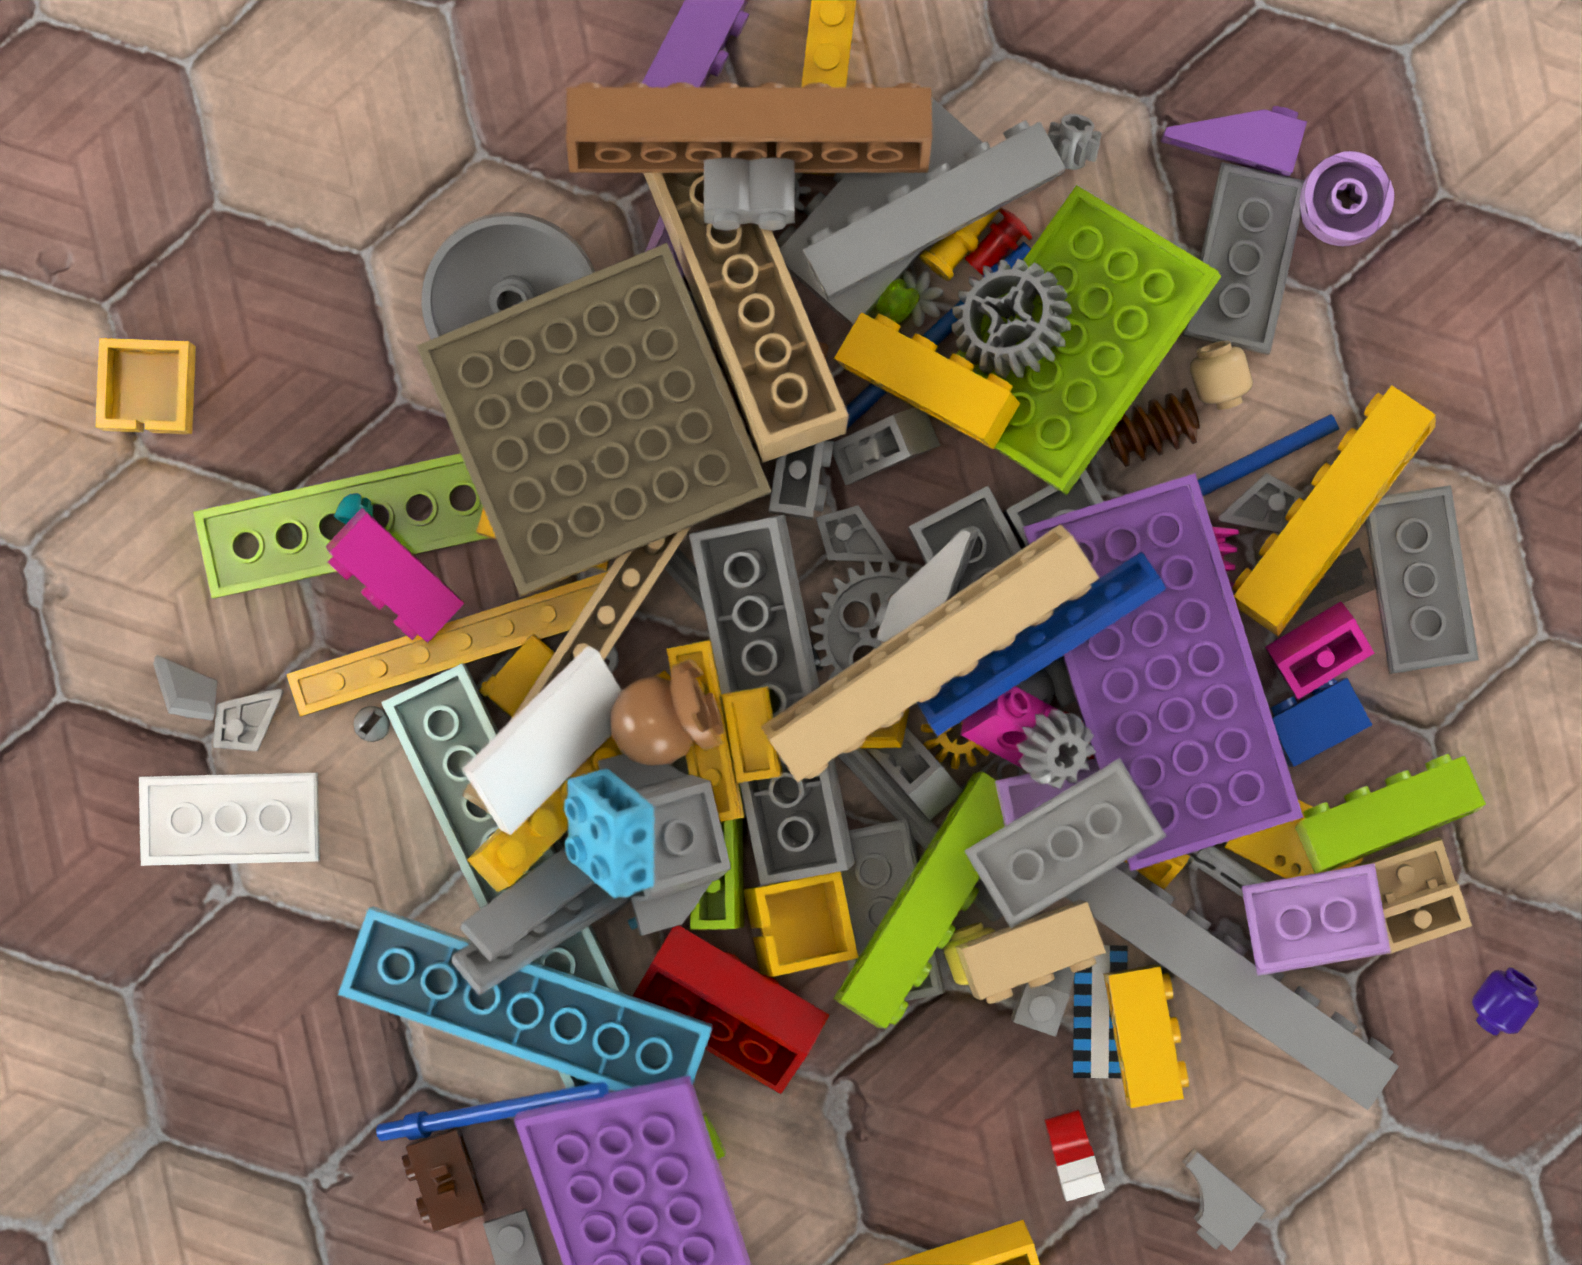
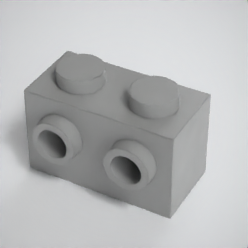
M826 440L777 458L769 513L785 514V516L813 520L814 510L823 511L827 485L818 484L821 466L830 468L834 441Z

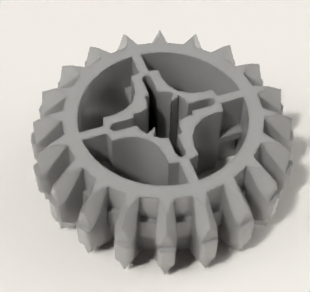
M1018 258L1011 269L1007 261L1000 259L998 271L993 272L989 266L983 265L985 277L978 281L977 278L969 276V283L973 287L971 291H958V297L964 305L952 307L953 315L959 319L951 324L952 331L956 336H960L956 340L957 347L962 352H966L965 358L973 365L979 364L981 371L988 375L995 370V373L1000 378L1006 379L1012 369L1017 377L1023 378L1025 367L1028 365L1035 372H1040V363L1038 361L1043 357L1049 361H1054L1055 355L1051 348L1053 346L1065 347V340L1059 333L1071 330V323L1068 319L1064 318L1072 313L1071 306L1067 301H1064L1067 298V292L1061 285H1057L1058 280L1051 272L1044 274L1043 268L1035 262L1028 268L1025 261ZM1008 293V294L1005 295L1004 297L998 298V297H1000L1001 295ZM1036 295L1041 296L1043 304L1040 323H1037L1031 316L1035 307L1032 302ZM984 314L992 321L988 330L990 337L987 343L983 342L981 336V323ZM1015 314H1018L1022 321L1015 319L1013 322H1010L1008 318L1010 316L1015 318ZM1000 316L1008 319V324H1006ZM1026 339L1022 343L1015 345L1018 341Z

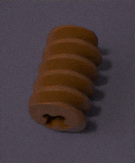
M1187 388L1182 389L1181 403L1174 394L1169 393L1165 395V408L1154 398L1148 401V414L1137 404L1132 406L1131 420L1126 414L1122 416L1107 440L1114 456L1118 457L1125 467L1130 466V452L1133 451L1142 461L1147 460L1148 446H1152L1159 456L1163 455L1165 440H1168L1175 450L1180 449V435L1183 434L1186 435L1192 444L1197 443V429H1200V423Z

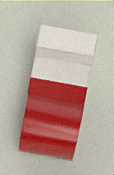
M1079 1109L1045 1119V1126L1065 1200L1071 1201L1104 1191L1105 1188Z

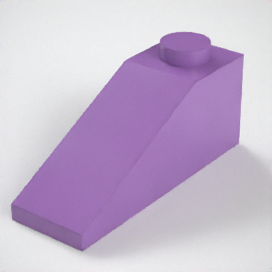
M1273 106L1272 111L1263 109L1166 127L1160 142L1256 170L1289 177L1293 173L1307 121L1297 119L1298 112Z

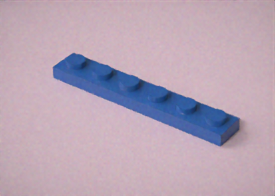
M1141 551L1090 584V590L1082 597L1072 601L1067 600L1053 609L1052 616L1045 622L1036 626L1030 625L1016 634L1014 642L1005 649L991 651L979 659L976 668L961 677L954 676L945 682L933 698L925 702L917 701L916 703L936 735L939 736L1167 589L1144 553Z

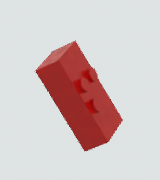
M679 925L671 929L632 995L633 997L713 1024L705 1050L779 1094H782L809 1054L830 1016L828 1013L780 986L774 978L758 973L743 964L737 956L721 951Z

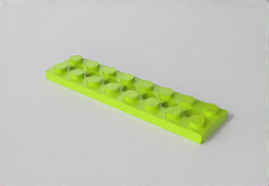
M461 453L194 511L193 514L211 598H221L337 572L328 563L333 556L325 546L331 540L323 535L321 524L327 516L335 514L342 499L352 493H359L361 499L367 497L371 501L372 506L382 505L388 510L389 521L384 528L413 555L490 539L478 535L476 532L483 505ZM460 486L471 487L476 494L474 506L467 511H458L451 503L453 491ZM418 495L427 496L433 506L431 515L422 521L413 520L408 513L410 500ZM286 524H296L302 531V541L294 549H285L278 541V533ZM245 533L253 534L259 542L258 552L249 559L239 557L235 551L237 538Z

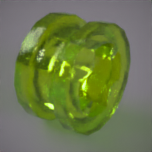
M900 278L894 280L884 290L877 304V310L883 315L890 313V319L897 324L910 315L919 299V292L913 287L906 289L907 283Z

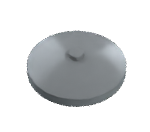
M517 212L494 213L479 217L454 231L439 247L430 262L422 288V312L430 339H434L590 275L595 270L587 254L575 239L552 222L534 215Z

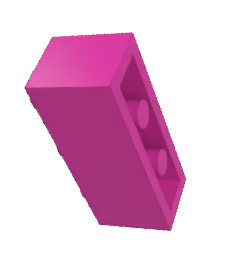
M363 508L325 546L333 556L328 563L346 580L354 575L365 585L361 594L377 609L381 610L387 605L397 614L398 617L393 623L411 640L419 635L428 643L464 605V602L457 594Z

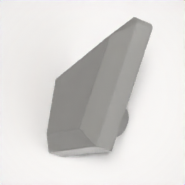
M1266 473L1219 515L1218 520L1220 522L1281 533L1288 524L1285 517L1289 509L1298 498L1303 499L1305 494Z
M859 505L816 517L828 560L883 562L885 559L888 560V563L895 561L894 555Z
M159 655L155 656L153 665L168 713L187 718L213 721L217 680Z
M279 688L217 703L213 748L259 751L284 693L283 689Z

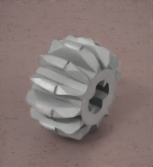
M1052 709L1048 718L1042 714H1035L1036 726L1033 729L1031 727H1022L1025 735L1028 736L1027 740L1016 744L1019 751L1024 754L1019 760L1022 768L1029 772L1031 778L1039 784L1043 783L1045 785L1048 783L1052 787L1061 789L1065 780L1069 783H1077V772L1080 769L1090 770L1087 762H1085L1086 757L1096 753L1094 747L1089 744L1094 737L1091 730L1084 726L1082 719L1073 713L1065 714L1060 710Z

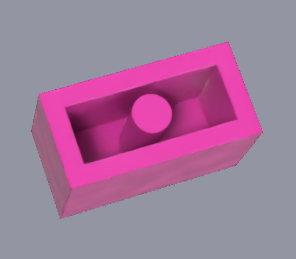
M1341 601L1265 647L1297 699L1302 698L1375 654L1355 618Z

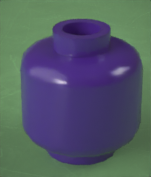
M1509 967L1506 971L1494 970L1472 998V1005L1479 1015L1476 1018V1022L1487 1032L1496 1036L1500 1031L1508 1034H1517L1539 1005L1538 997L1535 994L1537 986L1527 976L1514 968Z

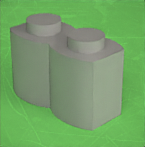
M715 158L704 160V223L713 224L714 228L719 230H734L739 228L740 224L746 223L758 224L764 230H779L784 228L785 224L794 223V160L783 158H761L754 160Z

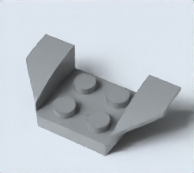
M624 754L597 761L599 770L608 768L654 806V886L643 889L644 893L630 896L640 936L682 925L711 882L718 880L731 869L710 781L694 775H687L668 764L650 766L633 762Z

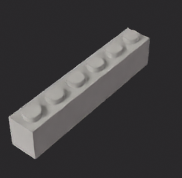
M1027 120L1005 131L1003 135L1006 140L990 148L988 142H984L966 152L964 156L967 161L953 169L950 168L948 163L943 164L925 175L927 183L916 189L911 190L909 184L888 194L885 197L888 204L872 211L870 206H866L846 218L849 225L833 233L831 228L828 227L809 237L807 242L810 246L803 249V256L827 300L830 301L1062 175L1066 168L1041 122L1039 121L1029 126Z

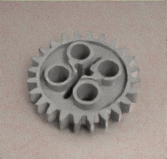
M883 560L880 572H874L870 562L866 561L864 575L859 576L850 567L847 569L850 582L845 584L835 577L832 581L838 592L835 595L822 592L821 596L829 606L827 609H814V613L823 618L824 621L823 624L812 626L811 631L823 634V640L815 643L813 647L815 650H826L827 656L820 661L821 664L819 666L832 664L835 668L829 680L854 664L853 654L858 647L868 645L876 649L881 646V641L871 638L870 630L876 628V618L870 596L872 593H877L882 604L884 600L887 601L892 594L896 593L911 579L905 576L906 563L902 562L896 573L890 572L888 560ZM853 602L863 604L869 612L867 623L859 628L849 626L843 618L845 607Z

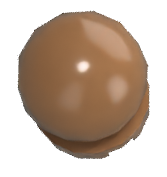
M688 659L673 665L671 680L658 676L641 678L620 691L610 710V732L620 752L633 762L650 766L671 764L686 755L694 741L704 750L723 744L719 735L724 733V727L713 692L706 695L703 694L696 679L702 676L703 672L695 661Z

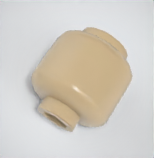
M1219 341L1199 348L1196 351L1197 357L1190 363V372L1199 400L1208 404H1216L1218 410L1240 405L1243 402L1242 395L1246 394L1253 386V379L1244 350L1240 347L1231 346L1230 341Z

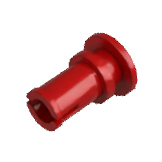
M1000 208L998 211L1004 218L998 224L993 222L989 226L992 231L978 244L974 252L964 258L983 277V265L991 268L1011 248L1015 251L1019 247L1017 242L1023 235L1029 241L1033 239L1027 226L1016 215L1003 208Z

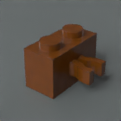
M460 1127L410 1142L406 1146L408 1154L402 1156V1162L409 1181L417 1180L422 1197L416 1198V1204L424 1224L431 1222L433 1231L436 1232L486 1214L488 1209Z

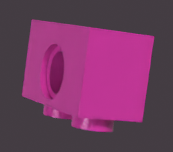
M1015 686L962 720L961 735L1022 768L1019 760L1024 754L1019 751L1016 745L1027 740L1028 736L1025 735L1022 727H1031L1033 729L1036 726L1035 714H1042L1048 718L1052 709H1058Z

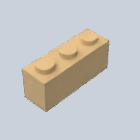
M1077 900L1026 919L1013 928L1008 926L955 946L973 997L979 1000L986 998L988 1004L1013 996L1011 988L1028 982L1030 988L1047 984L1055 980L1053 972L1070 967L1071 972H1077L1097 964L1096 956L1106 953L1089 904L1083 900Z

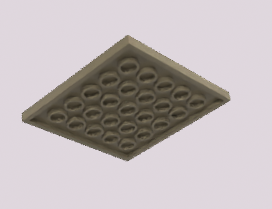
M668 243L417 345V349L521 597L769 495L772 492Z

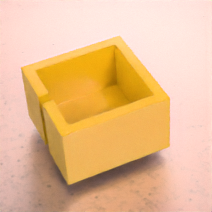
M99 338L95 427L103 431L144 432L145 424V430L152 433L192 434L196 346L189 341Z
M841 871L743 889L751 929L760 928L761 936L753 937L760 974L774 977L858 958Z

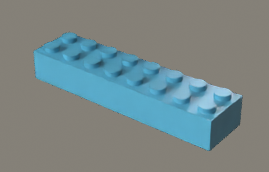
M374 906L368 908L338 995L591 1083L605 1082L608 1089L614 1091L684 1076H690L693 1084L713 1024L533 961L481 995H478L451 963L453 954L472 943L471 940Z

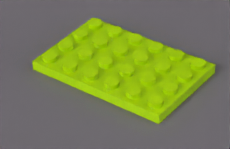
M1078 185L1072 190L1023 259L1028 268L1035 262L1043 268L1044 274L1051 272L1058 280L1057 285H1061L1065 289L1067 298L1064 301L1069 303L1072 313L1064 318L1068 319L1071 323V330L1059 333L1065 340V347L1053 346L1051 348L1055 355L1054 361H1049L1045 357L1038 361L1040 363V372H1035L1028 365L1025 367L1023 378L1017 377L1012 369L1006 379L1002 378L1013 386L1010 392L1020 402V405L994 448L1065 495L1072 489L1221 278L1219 272L1213 267ZM1008 293L1003 294V295H1001V296L998 297V298H1002V297H1004L1005 295H1007ZM1036 295L1032 302L1035 307L1031 316L1037 323H1040L1043 304L1041 296ZM985 314L981 323V336L983 342L987 343L990 337L988 330L992 321ZM1015 314V318L1010 316L1008 319L1000 316L1006 324H1008V319L1010 322H1013L1015 319L1022 321L1018 314ZM1026 339L1018 341L1015 345L1022 343ZM959 350L957 355L966 359V352ZM979 364L975 365L973 372L987 379L988 374L981 371ZM995 370L991 372L992 374L998 376V375L995 373Z

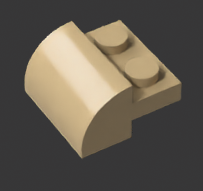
M1440 837L1355 865L1375 864L1391 953L1472 926L1460 886L1454 879L1446 850Z

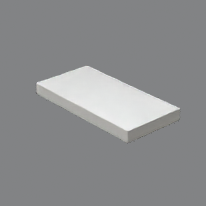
M587 646L463 768V771L499 828L509 835L612 735L610 732V710L621 689L598 650Z
M318 773L139 777L141 866L320 861Z

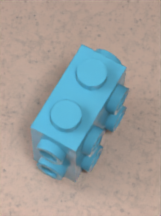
M608 768L568 779V798L564 804L565 813L568 818V838L565 841V851L570 862L579 867L594 883L601 886L613 898L628 897L637 891L653 887L654 806Z

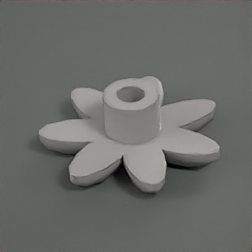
M905 270L903 272V282L906 287H894L891 290L894 296L905 300L899 306L897 315L902 317L912 312L914 324L920 327L924 322L925 313L932 317L940 316V311L931 300L942 296L943 290L937 287L928 288L931 277L929 271H924L916 280L909 270Z

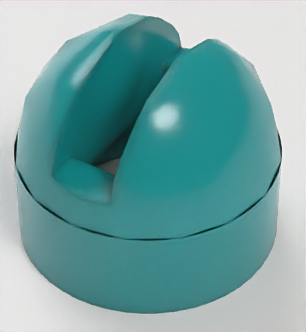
M352 493L342 499L334 517L340 522L347 524L361 508L373 516V506L367 497L361 499L359 493Z

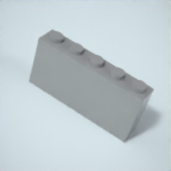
M933 98L932 144L928 173L946 163L953 169L967 161L964 156L966 152L983 143ZM836 173L833 179L838 184L827 196L819 192L803 211L808 215V218L800 227L796 229L790 225L776 240L789 273L851 328L860 313L862 312L867 315L903 275V272L919 257L923 250L828 301L803 256V249L810 246L807 239L828 227L831 228L833 233L849 225L846 218L866 206H870L872 211L888 204L885 198L888 194L909 184L911 190H914L927 183L925 178L927 173Z

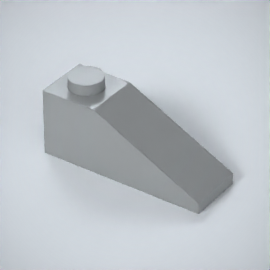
M970 526L963 529L890 598V601L884 600L875 619V625L880 627L876 637L877 640L885 643L957 594L978 537L979 528Z

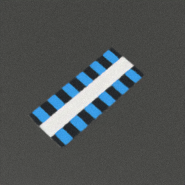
M1103 945L1106 953L1095 957L1097 964L1075 972L1073 1078L1122 1079L1103 974L1127 969L1128 946Z

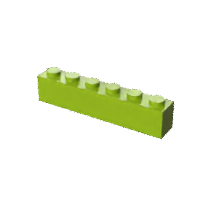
M985 772L972 774L963 792L957 798L833 997L834 1000L878 1028L886 1029L890 1023L896 1025L909 1004L904 999L913 985L919 987L924 982L932 968V964L928 962L937 947L943 949L954 934L956 927L952 925L953 920L960 909L966 911L978 895L979 889L975 885L980 876L966 855L965 850L1005 827L994 778Z

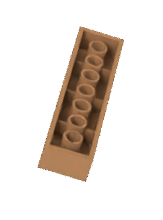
M637 82L627 83L622 87H603L598 83H582L577 87H567L566 141L569 173H704V160L715 158H738L745 160L761 158L794 160V173H928L932 144L931 87H921L916 83H901L895 87H876L870 83H855L849 87H830L825 83H810L804 87H785L780 83H764L759 87H740L734 83H718L713 87H694L692 84L682 82L670 84L668 87H649L646 84Z

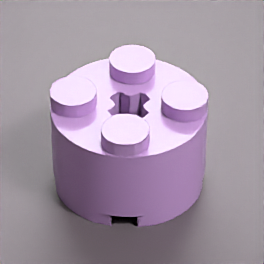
M1354 151L1341 152L1321 161L1306 177L1300 193V211L1304 227L1319 240L1335 246H1351L1371 237L1387 221L1394 204V189L1383 167L1374 158ZM1344 190L1350 191L1349 198L1356 201L1355 204H1352L1347 209L1343 208L1342 201L1336 198Z

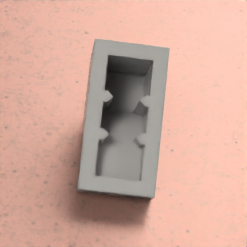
M912 408L891 415L834 442L832 454L845 485H849L940 446L928 414L917 408Z
M907 727L902 748H866L929 820L963 792L944 767Z
M1070 967L1053 972L1055 980L1034 988H1030L1028 982L1022 984L1011 1020L1014 1023L1056 1037L1070 997L1075 972H1071Z
M1193 1148L1182 1162L1194 1175L1200 1192L1199 1211L1193 1217L1201 1225L1196 1233L1214 1249L1217 1250L1223 1244L1232 1251L1266 1210Z

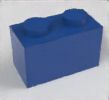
M1333 678L1313 690L1311 695L1298 702L1294 696H1290L1270 707L1281 748L1289 767H1295L1372 726L1348 678H1341L1338 681Z

